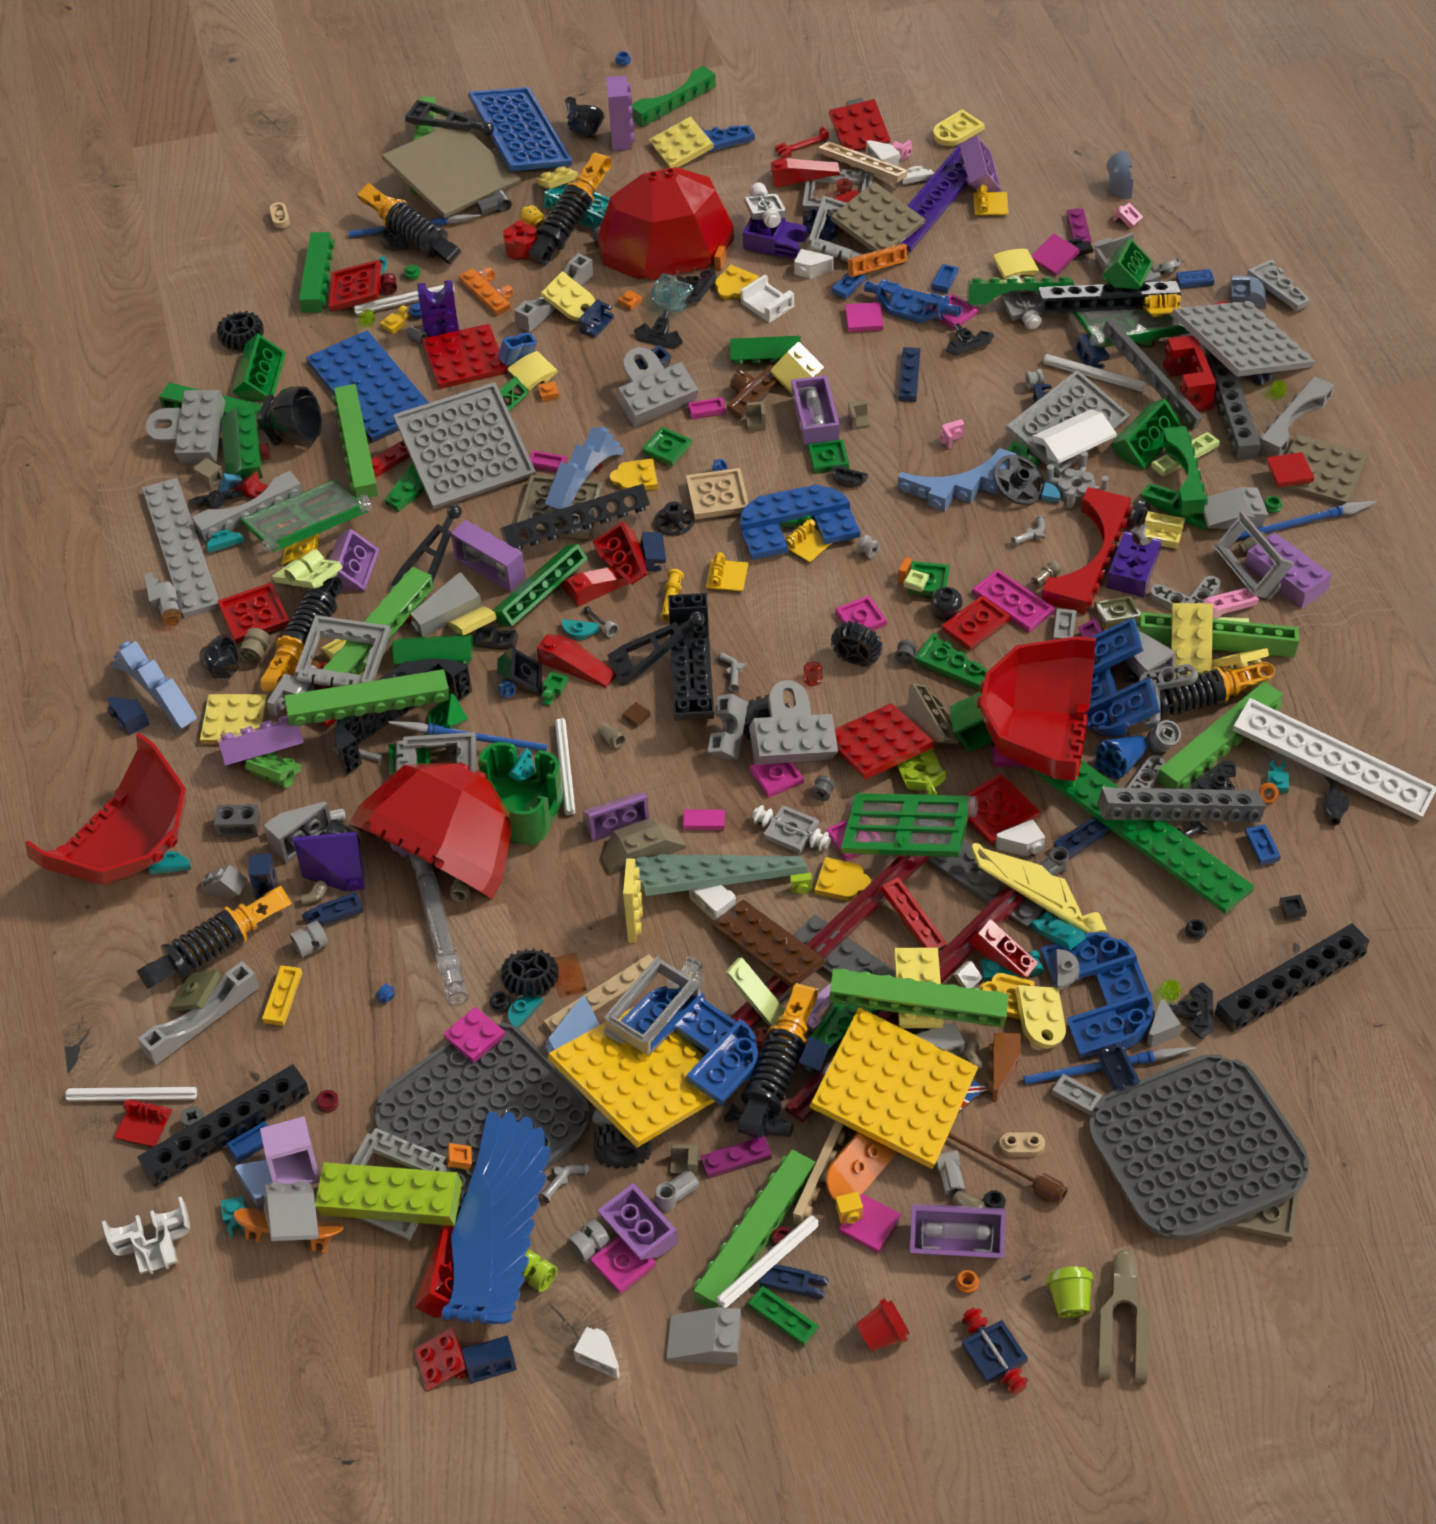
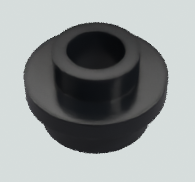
M1199 919L1191 920L1185 927L1186 935L1195 940L1202 939L1207 932L1204 922Z
M502 991L495 992L489 1000L490 1008L495 1012L506 1011L511 1005L509 995Z
M992 1190L983 1197L984 1206L987 1208H1005L1006 1199L1001 1192ZM996 1201L998 1204H991L990 1202Z

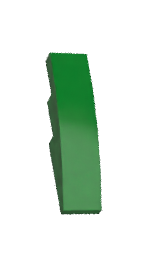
M1149 483L1140 493L1141 498L1168 515L1185 518V523L1206 531L1209 530L1203 513L1181 515L1178 491Z

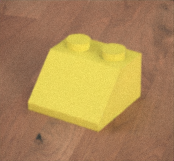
M798 342L769 372L792 394V380L816 377L823 369V366Z

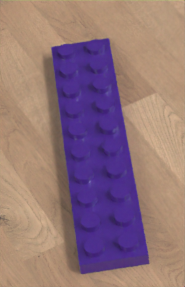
M960 145L956 147L907 205L926 219L922 227L901 243L906 244L907 251L909 252L916 247L968 184L966 180L968 175L963 168L964 161L959 153L961 151Z

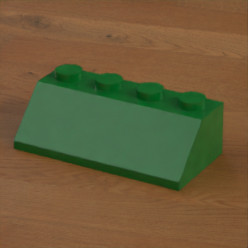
M1129 238L1115 250L1102 275L1104 280L1113 287L1139 289L1154 262Z
M257 333L245 344L232 392L243 400L252 402H264L266 395H274L286 352Z
M800 335L730 338V359L734 361V364H744L745 360H752V363H762V359H769V362H778L798 342L801 344Z
M1164 398L1150 403L1114 439L1111 446L1120 459L1140 469H1145L1164 449V428L1181 427L1183 425Z
M254 404L236 406L221 418L225 473L240 475L242 480L254 472H257L258 478H263L259 447V428L256 421L257 413Z
M466 634L464 636L397 638L392 641L394 664H399L400 666L406 661L413 662L431 658L449 659L467 664L469 660L473 659V634Z

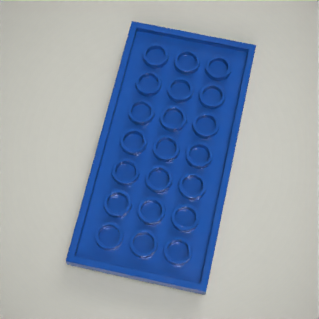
M529 87L469 91L468 98L481 121L493 124L494 131L490 134V137L510 171L572 166L570 155Z
M368 330L306 357L307 363L333 395H336L334 389L336 387L356 384L365 432L372 443L399 431L393 419L394 414L429 403Z

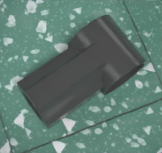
M498 190L492 197L476 202L481 216L497 210L506 212L512 207L510 198L503 190Z
M1055 847L1051 850L1050 856L1039 863V865H1042L1053 876L1064 873L1068 869L1069 853L1064 847Z

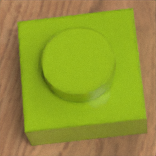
M811 873L790 875L792 894L812 892Z

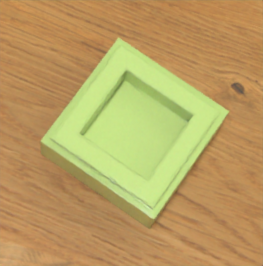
M911 569L904 581V587L922 592L929 579V575Z

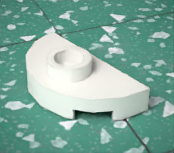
M914 166L907 169V177L903 178L902 182L907 184L929 180L934 172L931 169H923V166Z

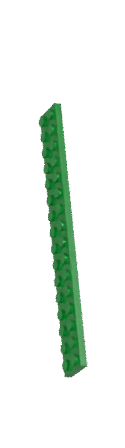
M1082 759L1079 776L1076 781L1054 779L1029 768L1222 913H1228L1254 891L1253 884L1165 820L1103 819L1097 805L1101 788L1120 787Z

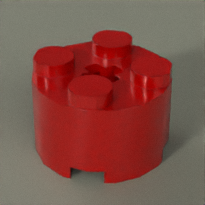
M520 220L504 229L503 239L506 255L513 260L524 257L528 260L530 248L537 241L536 228Z

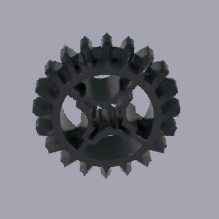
M240 310L239 313H235L233 311V314H227V317H222V321H219L217 326L218 339L223 346H226L227 349L232 348L233 351L236 349L241 351L245 348V344L257 333L261 336L264 335L263 322L254 312H241Z
M850 620L847 623L842 622L835 628L830 639V645L833 647V651L837 652L838 657H842L843 661L846 660L849 663L862 667L875 664L883 649V643L880 641L881 637L876 636V631H871L870 627L867 628L864 626V623L861 625L857 621L854 623Z
M525 948L523 952L517 950L516 954H510V957L505 959L501 968V980L505 989H508L510 994L515 993L517 997L523 995L525 999L528 996L535 998L536 995L543 996L544 992L550 993V989L555 988L559 978V967L555 957H551L550 952L544 953L543 949L536 951L535 948L532 950Z

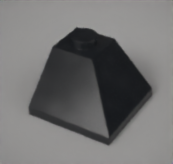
M513 647L497 658V674L537 695L541 694L542 664Z

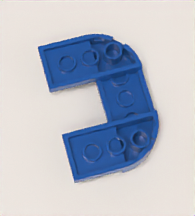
M817 484L758 496L745 506L740 518L742 537L751 559L787 553L788 546L778 523L800 519L804 516L813 517L824 545L861 537L860 529L850 509L849 500L843 493Z
M1133 617L1091 637L1096 638L1090 706L1089 711L1085 714L1088 715L1087 727L1100 736L1115 737L1128 733L1127 727L1161 712L1153 682L1149 677L1118 692L1116 691L1110 667L1144 651L1137 624Z
M1108 933L1085 934L1086 939L1071 950L1057 943L1041 948L1054 987L1058 986L1057 949L1066 950L1072 953L1078 960L1080 968L1078 979L1095 974L1105 998L1106 1006L1067 1018L1080 1058L1100 1053L1104 1048L1109 1049L1120 1041L1124 1049L1135 1045L1145 1037L1154 1020L1152 995L1134 950L1121 938L1118 940L1110 937Z
M667 986L651 991L621 1021L643 1035L682 988L679 986V988L667 989ZM701 992L698 997L691 995L650 1043V1055L674 1030L707 1053L686 1075V1081L722 1105L744 1081H748L751 1077L758 1055L756 1038L744 1021L740 1019L736 1022L707 1002L704 999L705 994Z

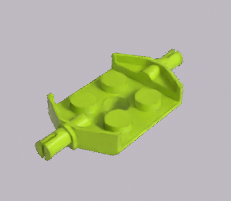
M933 748L897 765L908 789L924 790L928 792V795H937L935 787L946 780V771H942Z

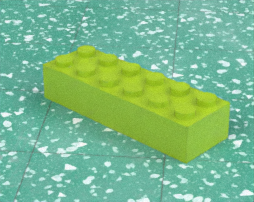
M324 1162L315 1207L323 1216L455 1226L462 1181L456 1172Z

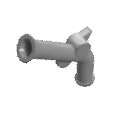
M1040 515L1036 518V529L1028 528L1027 533L1017 537L1012 536V545L1016 547L1019 543L1034 538L1036 541L1041 538L1045 539L1043 534L1045 530V517Z
M721 652L718 655V660L731 665V667L727 668V673L730 674L728 690L737 692L740 689L738 686V674L742 673V668L747 663H738L733 657Z
M585 1164L567 1165L563 1168L555 1167V1178L545 1191L539 1194V1197L544 1202L550 1203L551 1196L559 1186L568 1183L567 1176L569 1174L587 1175L589 1173V1166Z

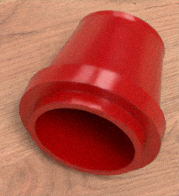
M883 1298L879 1301L880 1304L856 1323L871 1352L899 1342L903 1344L908 1341L907 1335L910 1332L892 1300L887 1302Z

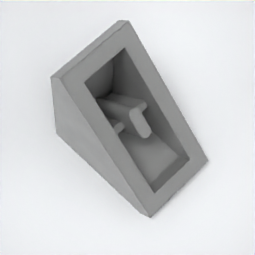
M1160 1000L1148 1037L1147 1046L1149 1047L1179 1036L1181 1024L1165 1000Z

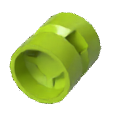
M529 1249L525 1254L529 1258L528 1266L521 1275L525 1278L524 1282H528L529 1286L541 1293L553 1282L557 1273V1267L547 1260H542L541 1256Z

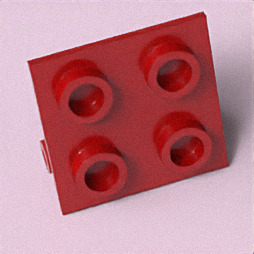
M133 1099L125 1100L123 1109H126V1112L114 1138L150 1147L156 1146L172 1113V1109L152 1105L151 1103L134 1101Z
M454 1327L449 1328L414 1349L427 1392L453 1376H457V1379L466 1377L467 1368Z

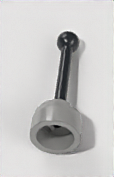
M584 607L583 611L585 614H590L602 624V631L607 637L612 638L618 633L619 626L615 622H604L591 611L590 607Z

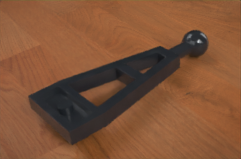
M416 100L405 116V122L414 125L466 131L474 128L481 130L485 135H490L494 131V126L491 122L477 123L474 118L421 100ZM432 111L447 118L443 120L426 117Z
M452 504L447 508L448 516L442 526L437 524L399 569L391 585H397L403 575L415 565L425 552L434 557L428 574L432 577V582H434L452 534L448 529L454 519H458L462 514V509L459 505ZM440 533H442L437 550L429 548Z
M695 611L690 614L689 620L681 625L675 622L628 642L609 653L607 656L619 683L624 686L640 676L684 638V631L692 626H701L704 623V615L701 612ZM674 633L663 644H660L659 639ZM652 643L655 650L635 667L629 652Z

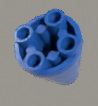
M1142 735L1104 740L1097 745L1095 766L1097 770L1102 771L1108 777L1118 780L1126 775L1149 748V742Z

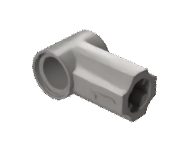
M958 1151L940 1153L935 1166L937 1173L941 1176L945 1195L954 1197L958 1191L964 1193L965 1187L960 1171L961 1162Z
M686 1170L672 1181L660 1183L656 1188L657 1208L663 1212L672 1211L678 1201L699 1188L696 1176L691 1171Z

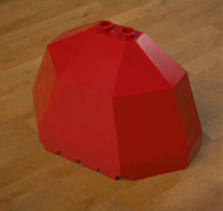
M678 167L650 171L641 174L610 197L597 236L598 251L604 266L636 279L647 277L648 280L660 278V274L663 277L677 275L678 270L679 274L693 272V267H695L696 271L708 269V264H714V256L718 247L725 246L726 250L733 242L734 225L710 177Z
M1074 636L1016 645L986 672L985 681L980 683V693H982V696L977 698V708H980L981 716L1000 755L1054 779L1071 781L1078 779L1088 715L1085 713L1089 711L1096 638Z
M138 732L136 734L137 751L119 787L115 790V796L103 806L105 811L100 809L89 820L90 824L86 823L75 834L77 838L71 837L64 845L58 846L55 850L43 851L28 840L25 843L28 858L43 869L101 885L128 879L151 865L159 863L163 859L164 854L178 843L179 830L186 805V788L155 743Z
M462 762L458 764L403 765L358 806L349 822V825L362 833L365 830L380 838L384 837V840L397 847L400 846L401 849L417 855L428 863L434 861V865L437 868L475 888L490 899H493L502 883L512 831L509 813L492 783L485 779L487 775L479 770H476L475 773L470 771V767Z

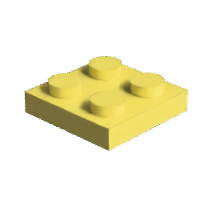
M559 167L553 173L546 172L541 174V177L536 180L538 185L552 189L575 180L579 175L577 171L570 168Z
M1267 648L1237 653L1212 660L1213 668L1221 667L1222 670L1234 668L1233 665L1236 668L1248 666V661L1250 664L1262 662L1261 658L1269 656Z

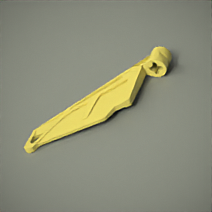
M978 843L972 845L971 850L980 869L1085 934L1094 932L1108 933L1098 912L1082 916L1064 878L1051 875L1042 865L984 849ZM978 851L986 858V860L980 858Z

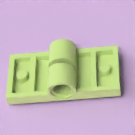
M313 549L302 558L292 561L275 573L272 578L275 583L317 589L323 585L325 580L335 577L338 574L337 572L343 567L339 561L324 560L321 553Z

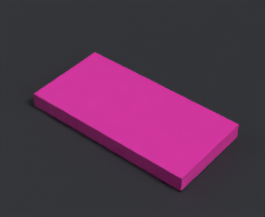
M998 569L972 589L971 594L977 598L983 595L1008 613L1013 623L1028 633L1055 613L1053 606Z

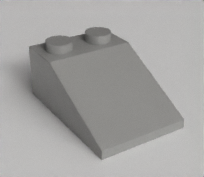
M1239 487L1208 496V505H1205L1203 515L1208 528L1229 529L1237 520L1239 511L1253 514L1255 518L1252 523L1258 528L1263 526L1268 512L1258 488Z
M325 801L280 813L270 819L264 825L270 850L286 864L295 858L297 854L293 837L319 835L322 831H326L331 821L328 804Z
M297 1181L292 1184L274 1182L265 1185L264 1213L271 1241L318 1239L315 1200L311 1183Z
M716 1307L671 1315L667 1361L738 1365L741 1309Z

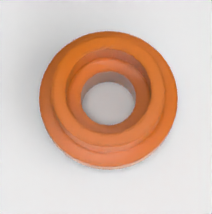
M1264 783L1258 789L1264 803H1272L1278 798V788L1272 783ZM1270 789L1272 794L1265 796L1264 791Z
M964 1270L957 1275L955 1284L959 1291L973 1293L979 1286V1278L973 1271ZM964 1281H969V1282H971V1284H970V1285H965V1284H963V1282H964Z

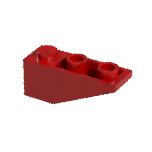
M991 919L981 926L969 940V943L984 957L1023 978H1027L1038 964L1033 957Z

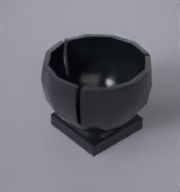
M301 386L281 390L276 397L273 394L266 395L256 419L274 446L280 445L282 439L292 444L313 442L320 435L322 426L321 409L316 396L310 389Z

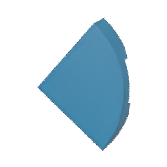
M223 474L218 486L219 491H229V488L235 485L238 486L242 481L241 476Z
M1046 482L1041 500L1059 503L1060 492L1054 485Z

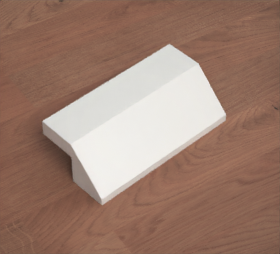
M1090 409L1033 435L1035 443L1046 447L1048 460L1061 463L1080 454L1082 451L1091 449L1116 437L1117 434L1102 412Z

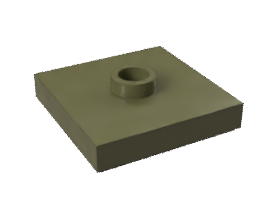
M1132 596L1094 602V609L1105 628L1113 627L1132 617L1136 623L1139 622L1141 612Z
M217 970L189 974L170 1008L174 1012L202 1009L222 974Z

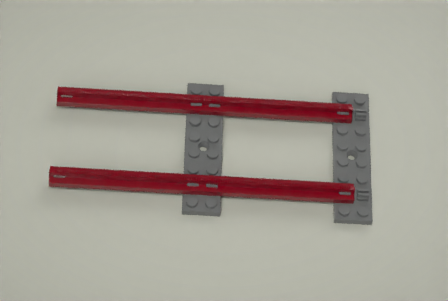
M915 819L913 826L943 827V824H939L933 819ZM912 833L909 843L950 844L952 834ZM963 840L960 857L899 855L829 923L815 914L793 936L824 958L826 964L821 969L830 976H832L833 969L844 968L854 972H869L874 975H890L896 978L894 969L848 938V936L886 900V897L880 891L882 885L897 877L904 883L926 862L988 904L938 954L940 982L942 984L976 950L969 943V940L987 921L991 919L999 927L1009 918L1027 931L1031 927L1030 923L1035 919H1039L1047 910L980 869L972 853V845ZM978 851L980 858L986 860V858ZM976 870L977 873H971L970 871ZM775 975L764 984L778 1002L793 989ZM748 1000L730 1017L736 1022L741 1019L750 1029L763 1019ZM879 1010L880 1012L876 1016L899 1027L898 1012ZM930 1028L903 1029L914 1035H917L919 1032L924 1030L928 1031ZM832 1060L785 1106V1110L801 1123L815 1111L809 1106ZM803 1104H806L800 1111H798V1109Z

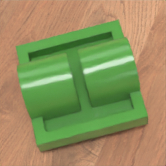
M275 752L256 756L246 761L245 769L250 770L251 775L285 788L291 786L295 774L300 773L302 766L295 763L291 758L277 756L278 754Z

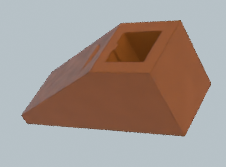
M994 1033L993 1041H989V1054L993 1055V1060H989L988 1073H993V1079H989L988 1092L993 1093L992 1101L999 1099L1019 1066L1021 1034Z

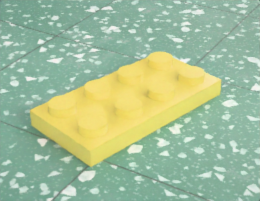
M1172 603L1171 650L1176 652L1175 666L1190 664L1197 672L1201 673L1212 669L1213 603Z
M626 859L623 890L628 943H637V935H641L642 931L640 917H643L642 893L640 892L641 880H639L640 868L636 867L635 859Z
M938 948L894 949L896 978H912L916 981H933L941 984ZM898 1012L900 1028H943L944 1020L940 1018Z

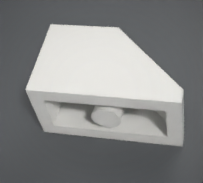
M866 141L867 156L899 167L900 153L891 144Z
M801 249L794 261V275L811 279L833 271V256Z
M1032 819L996 834L995 847L997 850L1027 857L1031 854H1037L1044 849L1045 836Z
M722 885L689 890L690 899L713 921L736 905V897L733 892L727 891Z
M586 1327L574 1349L575 1361L618 1380L620 1376L619 1366L609 1337L600 1329L595 1328L593 1330Z

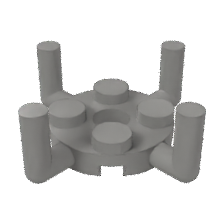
M1082 451L1080 454L1078 470L1066 469L1060 478L1053 477L1054 465H1047L1046 482L1058 486L1059 492L1067 499L1066 506L1069 509L1073 508L1075 502L1082 501L1088 487L1108 491V476H1102L1101 487L1095 486L1094 475L1090 472H1085L1088 458L1086 451Z

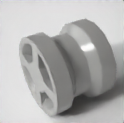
M1037 369L1035 372H1025V382L1028 389L1034 388V384H1044V375L1041 369Z
M865 535L859 541L857 550L865 553L868 558H873L879 552L881 544L876 540L873 541L871 536Z

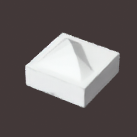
M967 961L953 974L961 987L973 988L983 978L972 961Z

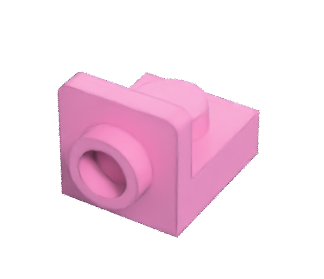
M908 140L904 144L895 141L892 144L900 153L901 158L899 161L902 162L911 155L912 141Z
M1128 203L1124 207L1121 205L1115 211L1116 216L1112 220L1115 222L1120 218L1131 229L1143 216Z
M962 419L942 425L940 440L948 449L952 448L953 440L964 437L965 423Z

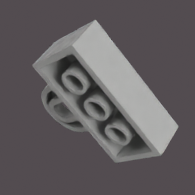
M634 348L625 355L623 370L631 383L618 388L617 400L633 427L697 400L698 388L682 362L664 369L656 354L646 348ZM634 359H642L647 369H639Z
M184 390L182 408H163L153 412L147 419L146 431L151 439L158 443H176L175 455L181 464H199L205 458L216 463L225 399L219 390ZM159 423H172L169 428H155Z
M784 680L775 684L768 696L770 717L754 718L749 726L754 764L833 760L838 752L832 714L811 715L808 694L799 683ZM783 691L791 692L794 703L793 708L785 706Z

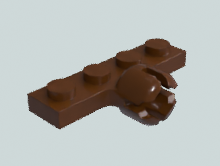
M768 366L756 378L744 370H738L731 378L730 387L739 394L727 404V410L741 419L746 414V403L759 402L779 383L769 372L773 366Z

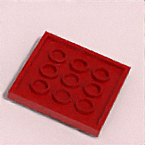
M490 323L422 339L439 389L507 374L506 365L497 356L499 347Z
M892 703L835 728L837 753L865 780L934 748L933 740Z

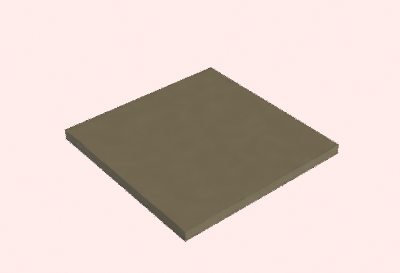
M441 128L382 154V160L443 218L476 204L477 201L493 196L498 190L504 191L521 182L519 176L510 171L506 164L470 131Z

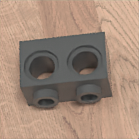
M217 805L214 821L217 836H258L261 821L258 805Z

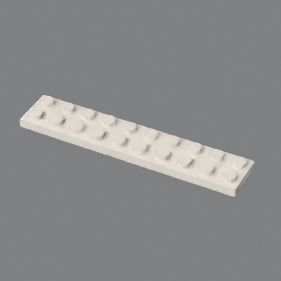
M1251 698L1248 700L1232 729L1257 743L1421 821L1436 792L1435 786Z

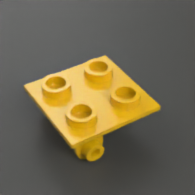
M981 184L977 188V192L973 193L975 215H1008L1007 192H987V187Z
M1164 294L1162 305L1161 295H1148V297L1144 298V303L1147 306H1143V308L1153 317H1163V314H1170L1172 316L1173 309L1182 308L1178 305L1181 297L1177 294Z
M812 519L806 520L802 526L795 529L794 533L787 536L785 540L788 550L809 563L832 544L824 545L819 531L814 529L815 522Z
M319 534L285 547L281 564L284 565L300 559L313 549L317 550L318 541L320 540Z
M718 552L714 559H711L705 588L743 592L749 563L725 561L724 554Z

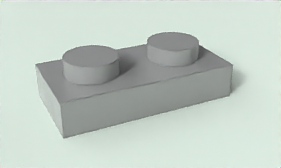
M1057 608L1053 640L1073 637L1076 610Z
M1065 1074L1062 1075L1052 1089L1053 1096L1090 1116L1096 1104L1102 1099V1094Z

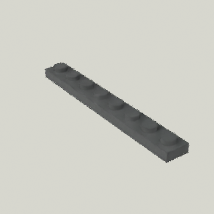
M1112 317L1106 320L1102 331L1105 337L1115 345L1116 349L1126 357L1127 361L1149 382L1150 386L1160 394L1161 398L1166 399L1172 410L1183 419L1186 425L1192 430L1198 428L1202 415Z

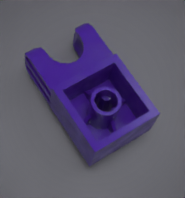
M751 217L743 231V249L794 259L800 252L797 242H804L809 232L806 226L787 222L786 218H781L778 226L770 228L765 225L763 219L756 220Z
M452 280L444 281V287L439 292L429 291L425 283L417 284L423 329L427 333V337L458 331L459 325Z
M1124 531L1109 570L1107 588L1144 597L1160 553L1162 540L1152 538L1149 544L1142 546L1133 542L1132 532Z

